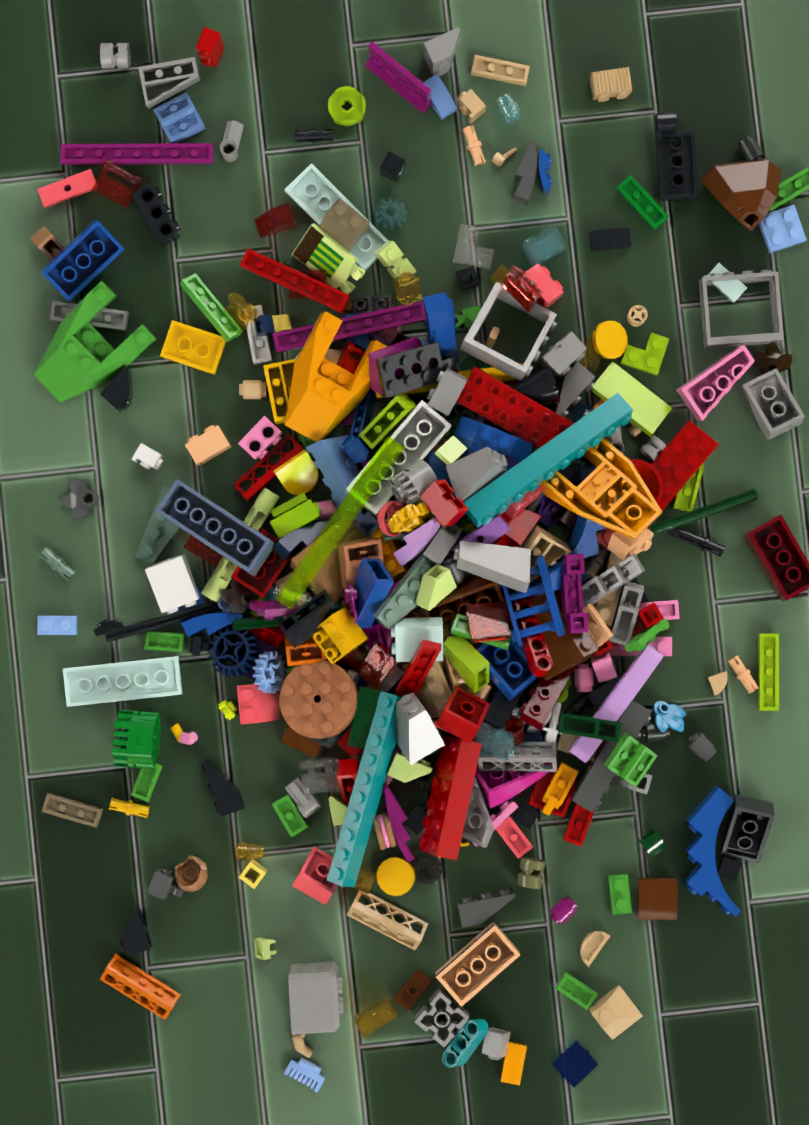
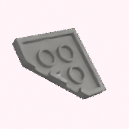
M474 778L462 837L481 847L487 848L494 829L477 778Z

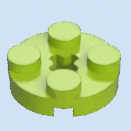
M343 86L335 90L328 100V111L333 121L343 126H351L362 121L366 111L364 96L350 86ZM345 102H349L352 108L346 111L342 106L345 105Z

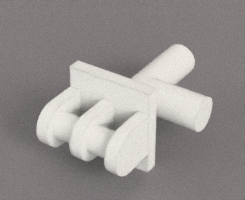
M556 702L554 704L552 716L549 720V728H542V730L546 731V742L556 741L558 733L556 728L562 703Z

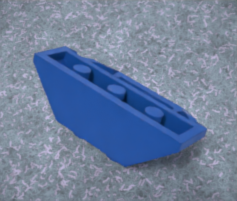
M464 416L461 417L455 431L456 438L467 448L463 453L464 457L489 447L505 456L508 462L507 470H510L527 458L534 446L520 438Z

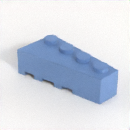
M348 435L320 440L306 447L308 453H312L316 460L314 461L316 468H320L324 476L323 482L331 489V497L342 517L347 515L346 510H349L351 513L357 511L353 506L354 503L360 506L361 512L366 510L345 492L346 488L359 474L357 463L353 462L341 445Z

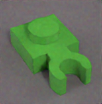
M480 305L462 309V315L460 316L454 314L455 319L458 321L455 325L456 329L462 324L465 325V329L471 328L481 310Z

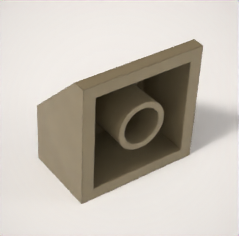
M338 198L328 210L319 225V228L349 252L370 228L369 221L341 198Z

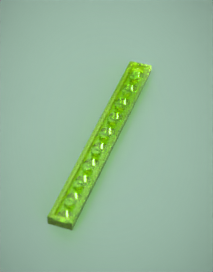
M389 436L386 438L275 598L292 610L405 447Z

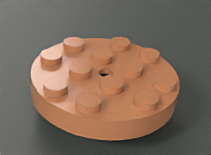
M320 660L319 663L299 665L288 674L280 691V709L286 723L300 735L314 739L329 738L342 732L353 720L357 708L358 692L355 682L346 670L337 664L332 665L329 661Z

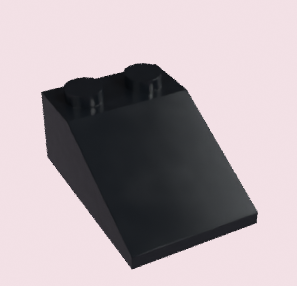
M735 794L728 817L721 855L759 863L775 816L773 803Z

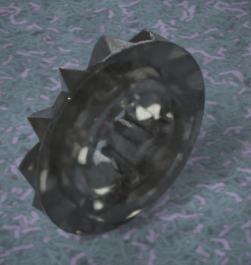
M425 853L419 855L413 861L412 866L415 870V879L418 882L432 884L440 878L442 863L437 856ZM424 861L427 863L428 866H433V868L430 869L431 876H429L426 871H420L424 868Z

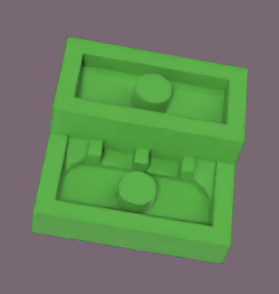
M624 733L620 743H617L603 765L636 788L658 755L629 734Z

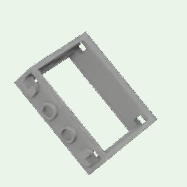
M765 269L761 270V273L743 271L742 274L734 275V272L723 273V276H715L714 273H710L709 277L704 275L699 280L704 349L780 343L784 340L778 272ZM739 280L743 284L769 282L773 333L711 337L707 286H714L713 282Z
M496 282L467 333L460 350L522 381L525 375L529 376L533 369V366L530 365L531 362H536L541 354V351L538 350L539 347H544L549 339L546 336L547 332L552 333L557 324L554 321L557 314ZM497 298L545 323L523 366L474 340Z

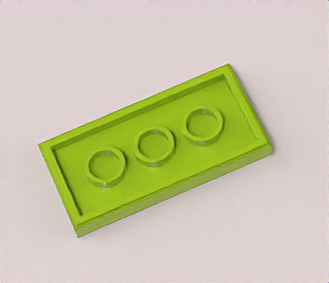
M613 361L590 389L604 401L619 393L633 409L630 422L649 437L652 436L672 409V407Z

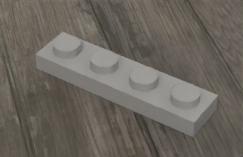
M52 301L50 320L61 322L78 304ZM104 308L90 321V324L93 327L127 331L129 312Z

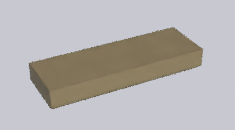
M47 793L41 812L98 828L103 808Z

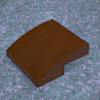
M638 878V920H677V878Z

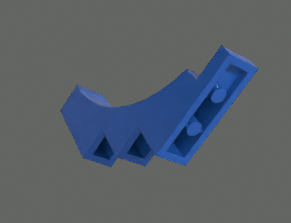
M578 515L573 533L567 543L572 551L568 555L584 554V558L599 554L596 531L607 527ZM564 556L558 559L556 564L548 567L554 591L561 589V572ZM581 574V582L586 581V575ZM542 580L533 581L528 588L539 586ZM539 593V594H536V595H532V596L537 597V596L542 595V593Z

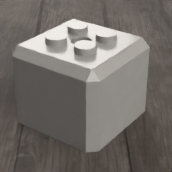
M333 961L292 964L288 974L292 1035L335 1032L340 1026L341 1014H343L344 997H340L343 990L342 977L339 978L338 965Z

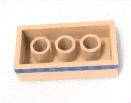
M493 921L435 972V975L462 1007L520 956V952Z

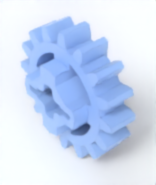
M265 651L264 654H259V659H255L257 665L253 667L255 674L252 676L256 677L254 684L259 685L258 690H263V693H276L277 690H281L280 685H283V679L287 677L284 674V671L287 669L284 667L285 660H281L282 655H277V652Z

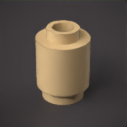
M243 380V384H239V395H243V399L266 398V382H261V380Z

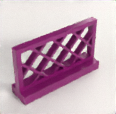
M371 42L368 45L369 60L365 63V67L419 112L424 114L431 105V89L374 42Z

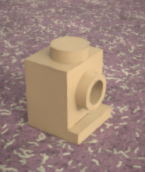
M472 89L467 93L466 91L462 92L457 97L459 109L465 116H469L468 121L470 124L485 112L486 105Z

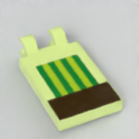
M312 224L292 253L294 257L327 284L337 289L340 287L341 291L346 294L352 293L356 287L347 280L350 274L358 281L366 273L356 265L358 259L316 224Z

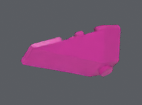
M483 762V764H493L491 762ZM549 762L543 763L545 765H552V763ZM478 764L475 778H477L483 799L489 808H493L507 802L549 772L479 771Z

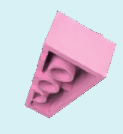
M745 345L738 346L676 391L697 421H703L755 360Z

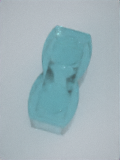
M482 722L474 737V742L482 743L480 751L492 753L493 756L501 760H509L515 751L514 736L506 730L496 729L493 725Z

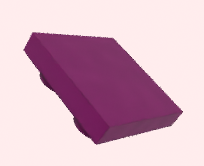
M285 599L249 601V608L255 611L256 615H262L267 620H274L275 616L285 618L300 608Z

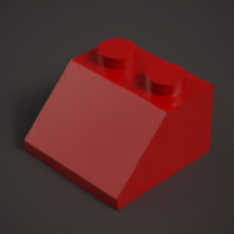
M456 685L435 725L471 743L483 722L490 703Z

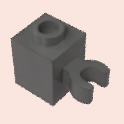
M162 867V869L158 868L155 871L147 893L165 900L169 893L181 898L184 890L180 886L173 884L175 875L172 874L173 871Z

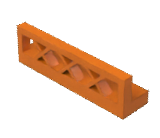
M117 954L114 955L100 978L101 981L166 1020L181 995Z

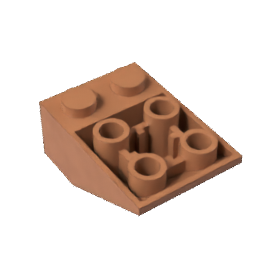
M369 537L336 543L343 588L352 585L354 589L362 559H380L383 563L382 544L379 538Z

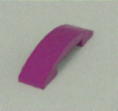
M584 554L564 555L562 564L561 598L564 618L569 633L588 632L587 613H583L581 574H585Z

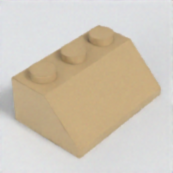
M442 661L434 662L416 694V697L426 709L430 718H439L453 691ZM409 663L402 665L404 672L406 671Z

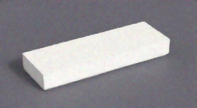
M262 305L243 308L253 365L272 362L268 336L256 337L253 321L259 315H264Z

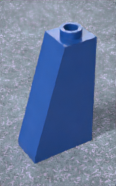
M380 559L361 560L354 589L356 588L357 600H354L358 616L357 623L360 628H371L375 620L373 615L385 601L394 582Z

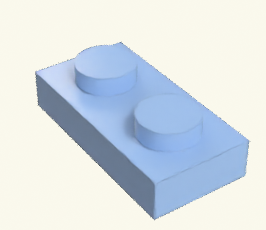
M38 616L37 635H77V616Z

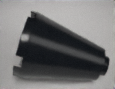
M549 367L542 368L511 387L541 405L560 403L559 393L555 387L556 382Z

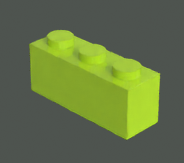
M405 392L396 395L359 434L360 438L371 449L376 448L417 405Z

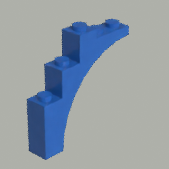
M715 786L686 819L689 823L687 827L695 834L699 832L698 836L685 849L689 854L687 858L695 865L697 862L699 864L684 881L688 884L686 888L692 894L698 893L702 896L708 891L705 894L713 902L718 900L722 904L720 908L727 915L732 913L736 917L741 910L731 901L724 890L717 873L715 861V841L718 829L726 811L734 800L720 787Z

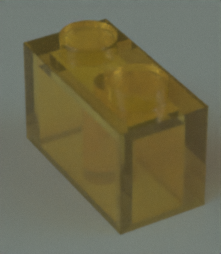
M386 995L354 1016V1022L363 1037H366L397 1018L398 1011L389 996Z

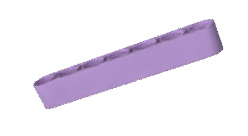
M647 644V647L641 650L592 718L617 722L664 655ZM579 736L569 751L586 763L603 740Z

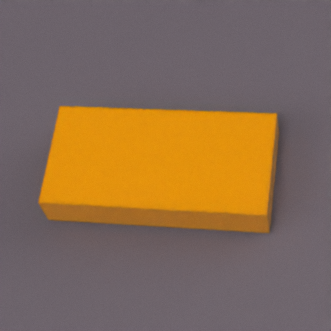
M509 1042L507 1055L504 1057L501 1082L520 1085L527 1049L526 1045Z

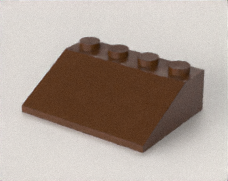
M560 589L554 591L565 635L557 636L556 631L552 632V630L543 632L553 663L549 671L542 676L545 682L590 659L599 650L588 632L569 633L564 618ZM546 594L531 599L533 606H538L548 601ZM546 611L536 614L540 625L548 623L552 619L551 612L547 613ZM508 613L504 617L512 630H514L510 613ZM532 645L535 650H538L536 645ZM538 663L539 667L545 668L542 663Z

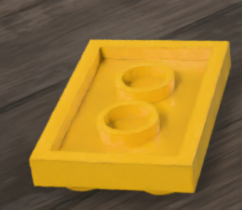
M172 320L160 357L215 375L226 341L222 336Z

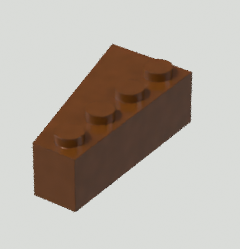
M477 575L466 577L462 583L456 585L457 587L430 611L423 608L426 617H442V621L453 620L457 614L471 617L474 613L483 612L484 614L492 613V610H508L498 583Z

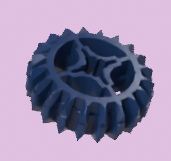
M226 626V631L220 629V635H214L216 641H210L213 648L208 649L210 652H213L209 656V659L214 660L211 663L212 666L217 667V672H222L224 676L229 674V677L232 678L235 675L241 677L242 672L245 674L249 673L248 667L253 669L254 665L252 662H255V659H257L255 655L260 654V651L255 650L260 646L259 643H254L257 640L256 636H252V631L250 630L235 631L231 626ZM240 636L243 641L235 643L231 638ZM232 659L237 662L235 666H228L225 663L227 660L231 661Z

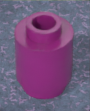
M567 896L565 899L562 898L550 910L552 913L550 917L557 924L561 922L564 925L576 913L578 906Z

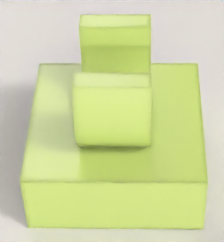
M262 937L254 938L255 958L261 960L271 959V955L277 952L276 950H270V944L276 943V941Z

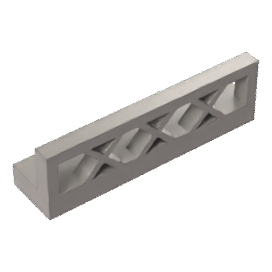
M479 742L482 743L478 759L479 771L557 772L556 742ZM483 762H491L493 764H483ZM549 762L552 763V765H545L543 763Z

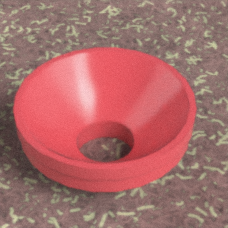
M395 500L386 502L377 515V522L381 531L388 536L394 537L399 535L397 532L393 533L391 531L388 520L392 518V515H395L396 511L405 507L402 502ZM387 512L388 517L387 520L384 522L385 513Z

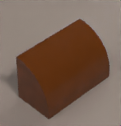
M288 725L280 743L316 759L323 740L300 735Z

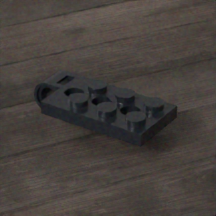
M660 113L655 115L659 201L698 199L695 132H676V113ZM678 139L680 141V146L673 147L671 145V140ZM678 157L682 164L674 166L672 158ZM680 176L683 183L681 185L674 184L673 177Z
M435 341L375 359L383 398L437 383L436 380L440 372H445L447 368L458 373L455 355L441 357L439 344ZM431 358L435 361L433 368H430L428 365ZM414 363L418 365L416 373H413L411 370ZM397 368L401 370V376L398 379L394 375Z

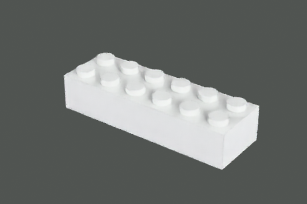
M422 400L350 483L345 492L375 516L393 495L391 478L417 461L423 460L452 425Z

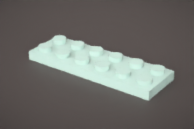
M312 163L284 189L318 226L338 198H341L363 216ZM370 222V228L350 250V253L358 259L356 264L364 271L378 259L374 252L388 241Z
M179 656L63 668L67 707L183 694Z

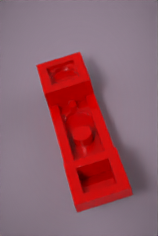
M655 602L638 611L631 637L664 619ZM607 640L598 647L599 650L595 653V656L597 657L617 646L618 643Z

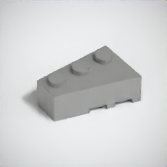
M195 57L138 67L145 104L148 109L201 80Z

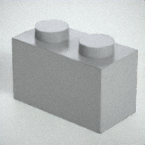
M448 368L445 372L441 371L436 380L439 383L436 390L432 388L427 397L430 400L428 405L449 416L468 379Z

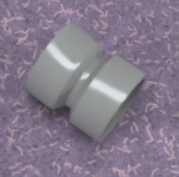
M101 43L100 61L102 68L113 69L115 66L118 68H130L131 53L129 43H117L116 46L113 43Z

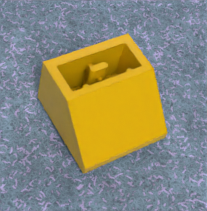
M346 607L328 617L312 634L313 639L332 665L368 639L358 623L353 624L354 618Z

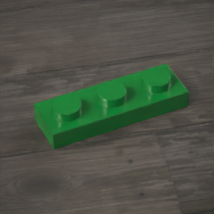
M631 175L616 188L619 194L654 231L669 218L666 212Z

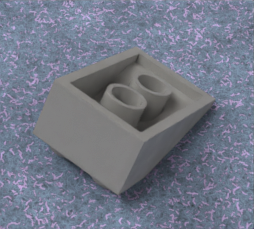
M777 368L742 385L756 421L767 441L803 422L805 415Z

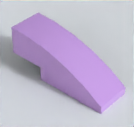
M436 517L403 537L407 545L393 553L401 566L417 557L433 540L440 527Z

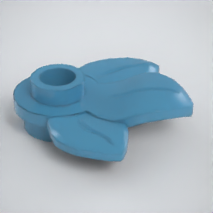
M664 701L656 702L652 711L655 716L654 722L656 727L662 733L668 727L683 732L684 721L682 718L687 715L683 708L676 704L668 705Z

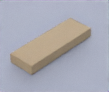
M474 55L471 75L526 86L530 66Z

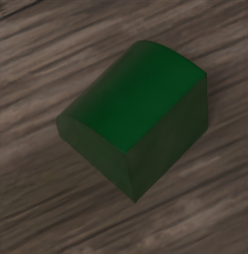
M654 829L638 840L651 859L667 849L666 844Z

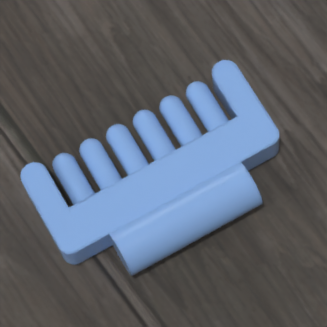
M303 1057L299 1061L291 1059L284 1072L285 1075L289 1074L294 1079L298 1077V1082L302 1080V1084L306 1083V1086H310L311 1089L315 1087V1092L319 1091L325 1080V1076L320 1074L322 1068Z

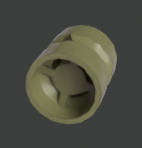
M521 856L519 868L522 871L518 873L516 884L527 888L541 889L543 877L540 874L544 872L546 861Z

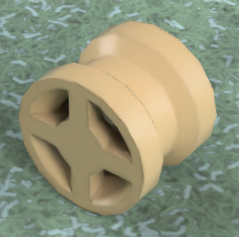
M641 305L633 306L627 313L628 323L634 327L641 326L647 319V310Z

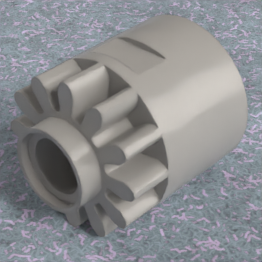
M419 460L391 478V490L399 502L406 503L407 505L414 504L421 499L420 496L428 487L438 480L431 467L425 461Z

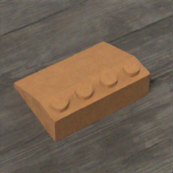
M347 515L291 559L290 564L292 569L316 596L326 590L334 604L344 597L336 543L367 538L354 526L353 522L356 519H351Z

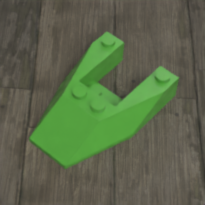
M103 281L95 286L61 321L34 373V376L60 403L114 379L125 366L128 367L157 340L148 328L142 324L120 346L114 349L90 324V321L117 297Z

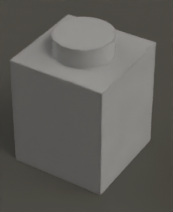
M494 1027L489 1028L484 1037L482 1054L488 1055V1058L492 1060H499L506 1056L510 1032Z

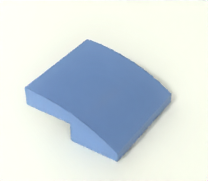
M187 92L153 109L171 144L179 143L206 129Z

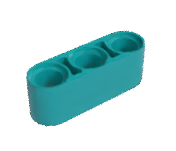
M484 1019L468 1020L462 1026L443 1053L442 1060L446 1067L462 1066L468 1061L488 1032V1023Z

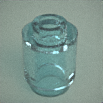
M505 94L497 99V109L505 123L510 122L514 124L520 120L522 112L513 97Z

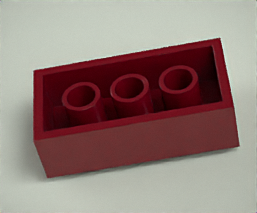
M782 515L775 516L743 534L781 601H787L809 588V562Z

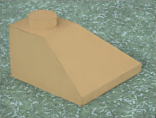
M620 985L616 986L589 1008L593 1017L612 1040L643 1017Z

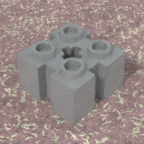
M439 987L429 998L430 1006L423 1005L414 1016V1022L425 1032L431 1029L432 1038L445 1047L454 1037L453 1029L457 1027L460 1030L470 1017L469 1012L461 1007L458 1002L455 1005L451 1004V996ZM445 1014V1019H438V1015Z

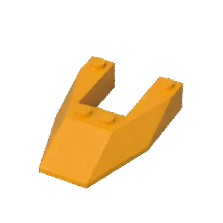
M326 311L320 313L294 364L284 424L314 442L323 440L362 402L371 388L368 354L388 347L377 340L371 341L354 374L325 359L324 356L342 323V320Z
M602 438L596 447L588 448L583 455L597 468L577 487L558 471L555 472V475L550 480H544L540 483V486L543 488L542 493L577 515L632 539H636L662 514L660 507L633 463L605 438Z

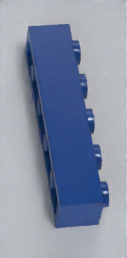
M371 388L362 402L356 407L350 435L353 434L355 437H358L363 444L365 442L360 438L359 434L369 425L376 395L375 391Z

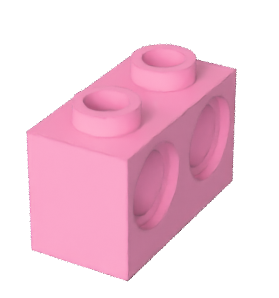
M264 416L238 444L256 461L258 459L262 460L269 453V447L271 445L276 446L281 441L283 433ZM267 428H271L274 431L273 435L269 438L263 435L264 430ZM253 442L260 443L258 451H251L250 446Z

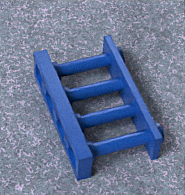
M544 556L537 557L538 564L530 568V576H541L542 583H539V586L528 588L526 593L520 591L509 593L508 587L498 584L499 587L503 586L514 630H511L513 642L517 641L519 647L523 646L521 638L545 631H556L557 636L565 635ZM542 593V595L546 594L548 601H545L544 604L514 612L512 601ZM546 611L547 613L551 612L552 619L548 623L519 630L516 619Z

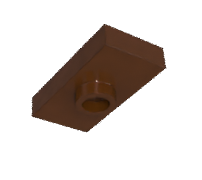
M417 968L395 994L393 1000L406 1011H409L432 983V979Z

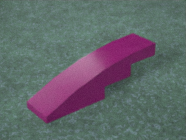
M385 782L383 787L384 799L391 827L407 862L415 859L406 843L411 837L402 823L408 818L387 782Z

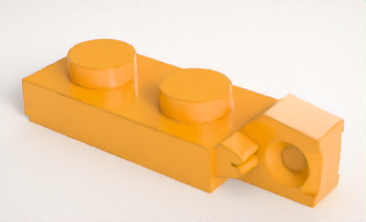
M563 762L560 763L557 772L554 774L543 795L542 801L545 804L541 811L542 813L549 816L553 808L558 809L562 805L579 773L578 770Z

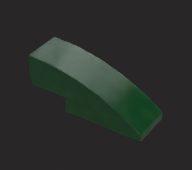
M360 686L348 746L365 749L380 690Z
M561 713L558 733L620 743L623 723Z

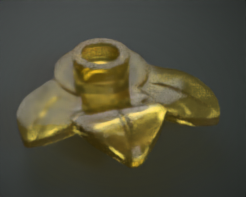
M230 293L228 298L231 304L225 310L239 327L244 330L248 323L256 318V309L252 304L247 303L242 295Z

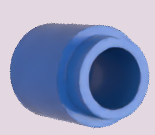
M353 434L349 435L341 443L343 450L354 463H363L368 459L369 449Z

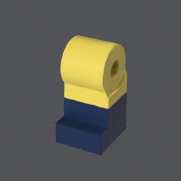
M288 314L275 316L259 315L253 320L256 337L270 336L273 333L292 329Z

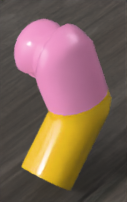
M178 723L170 728L179 743L192 745L198 739L195 732H183Z

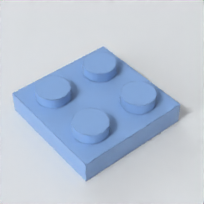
M795 205L767 213L765 218L759 223L769 254L807 240Z

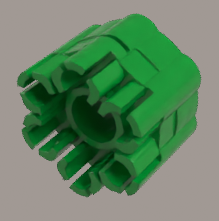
M120 710L118 719L115 720L114 728L127 730H114V737L125 738L113 740V746L125 747L112 748L114 766L135 768L136 765V768L154 769L159 755L160 714L157 712L141 711L140 713V711Z

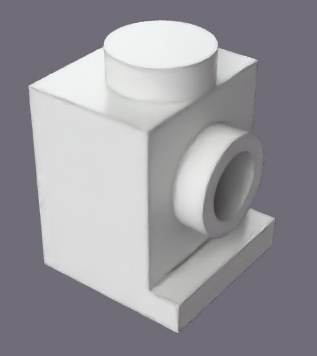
M141 443L131 460L136 463L140 460V465L148 470L151 467L159 470L164 462L162 460L164 456Z

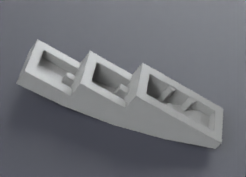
M636 554L631 555L620 564L614 565L600 576L594 577L582 586L583 608L588 604L593 605L645 571Z

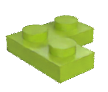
M651 333L645 350L627 345L621 364L657 376L669 338Z

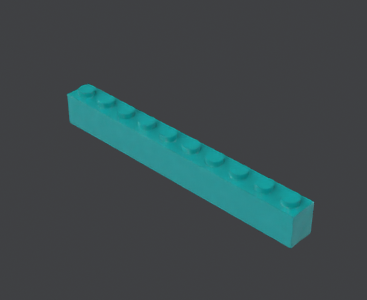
M616 393L463 502L469 509L465 514L477 528L481 525H487L496 514L504 513L510 504L519 502L524 497V494L536 490L542 481L550 480L556 471L565 469L571 463L570 461L582 457L588 448L596 447L602 438L611 436L616 431V428L628 424L632 419V407L619 393Z
M384 691L380 693L328 873L327 881L341 887H355L397 742L396 702L401 700L402 696Z

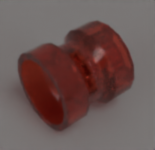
M509 719L504 726L506 741L513 746L520 745L525 740L524 724L520 719Z

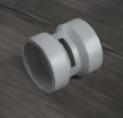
M652 435L648 439V443L643 444L639 450L648 459L655 461L658 453L662 452L667 446L657 436Z

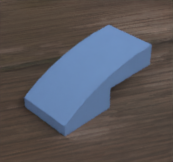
M438 74L423 82L431 89V106L441 120L457 111L451 95Z

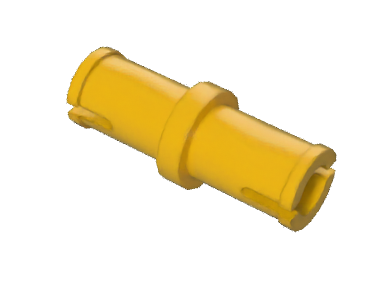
M112 797L109 810L124 812L128 816L132 814L147 818L150 806L136 804L132 800L128 802Z

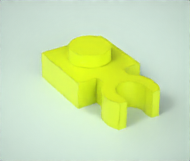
M226 699L218 704L219 710L224 713L226 719L231 720L238 715L235 712L238 709L232 701L228 702Z

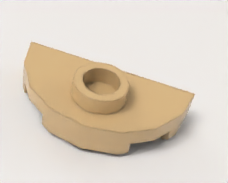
M594 931L583 938L580 945V955L588 967L610 938V934L604 931Z

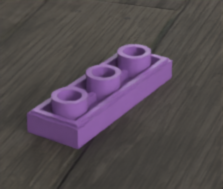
M498 513L490 523L481 525L460 541L491 544L507 533L510 527ZM458 541L452 546L451 549L453 552L455 548L459 547L460 541Z

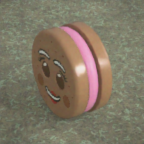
M382 812V814L375 815L373 825L380 850H385L390 846L391 848L395 847L396 842L388 813Z

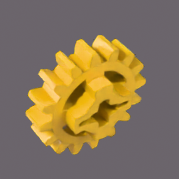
M419 503L416 506L415 504H408L401 510L396 511L395 515H392V518L388 520V525L393 533L397 532L399 534L402 531L409 533L422 526L427 521L426 519L430 518L431 513L426 504Z

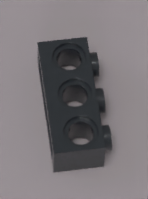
M149 183L131 193L161 248L181 237L178 232L181 230L176 220L172 221L169 216L172 214L167 203L163 205L160 200L163 195L158 186L154 188L152 183ZM149 194L153 195V199L151 201H144L145 196ZM156 211H162V215L159 218H154L153 215ZM170 227L171 232L169 234H162L164 228Z

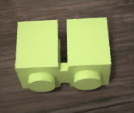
M387 241L374 252L383 266L389 267L387 271L397 283L403 284L417 272L409 260L402 257L404 254L394 241Z

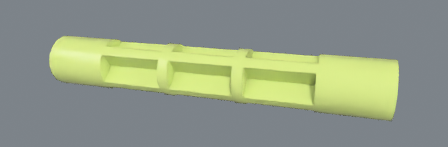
M263 487L243 522L259 532L280 497ZM223 556L201 594L218 603L221 598L220 592L226 589L238 565Z

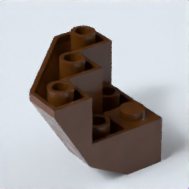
M768 158L714 165L701 181L723 207L741 224L752 231L765 218L777 198L781 169Z

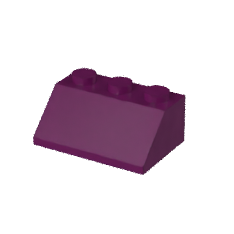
M412 337L368 354L370 387L372 390L382 396L375 359L421 346L422 344L418 337ZM416 363L411 368L413 373H416L418 370ZM399 368L394 373L396 379L401 376Z

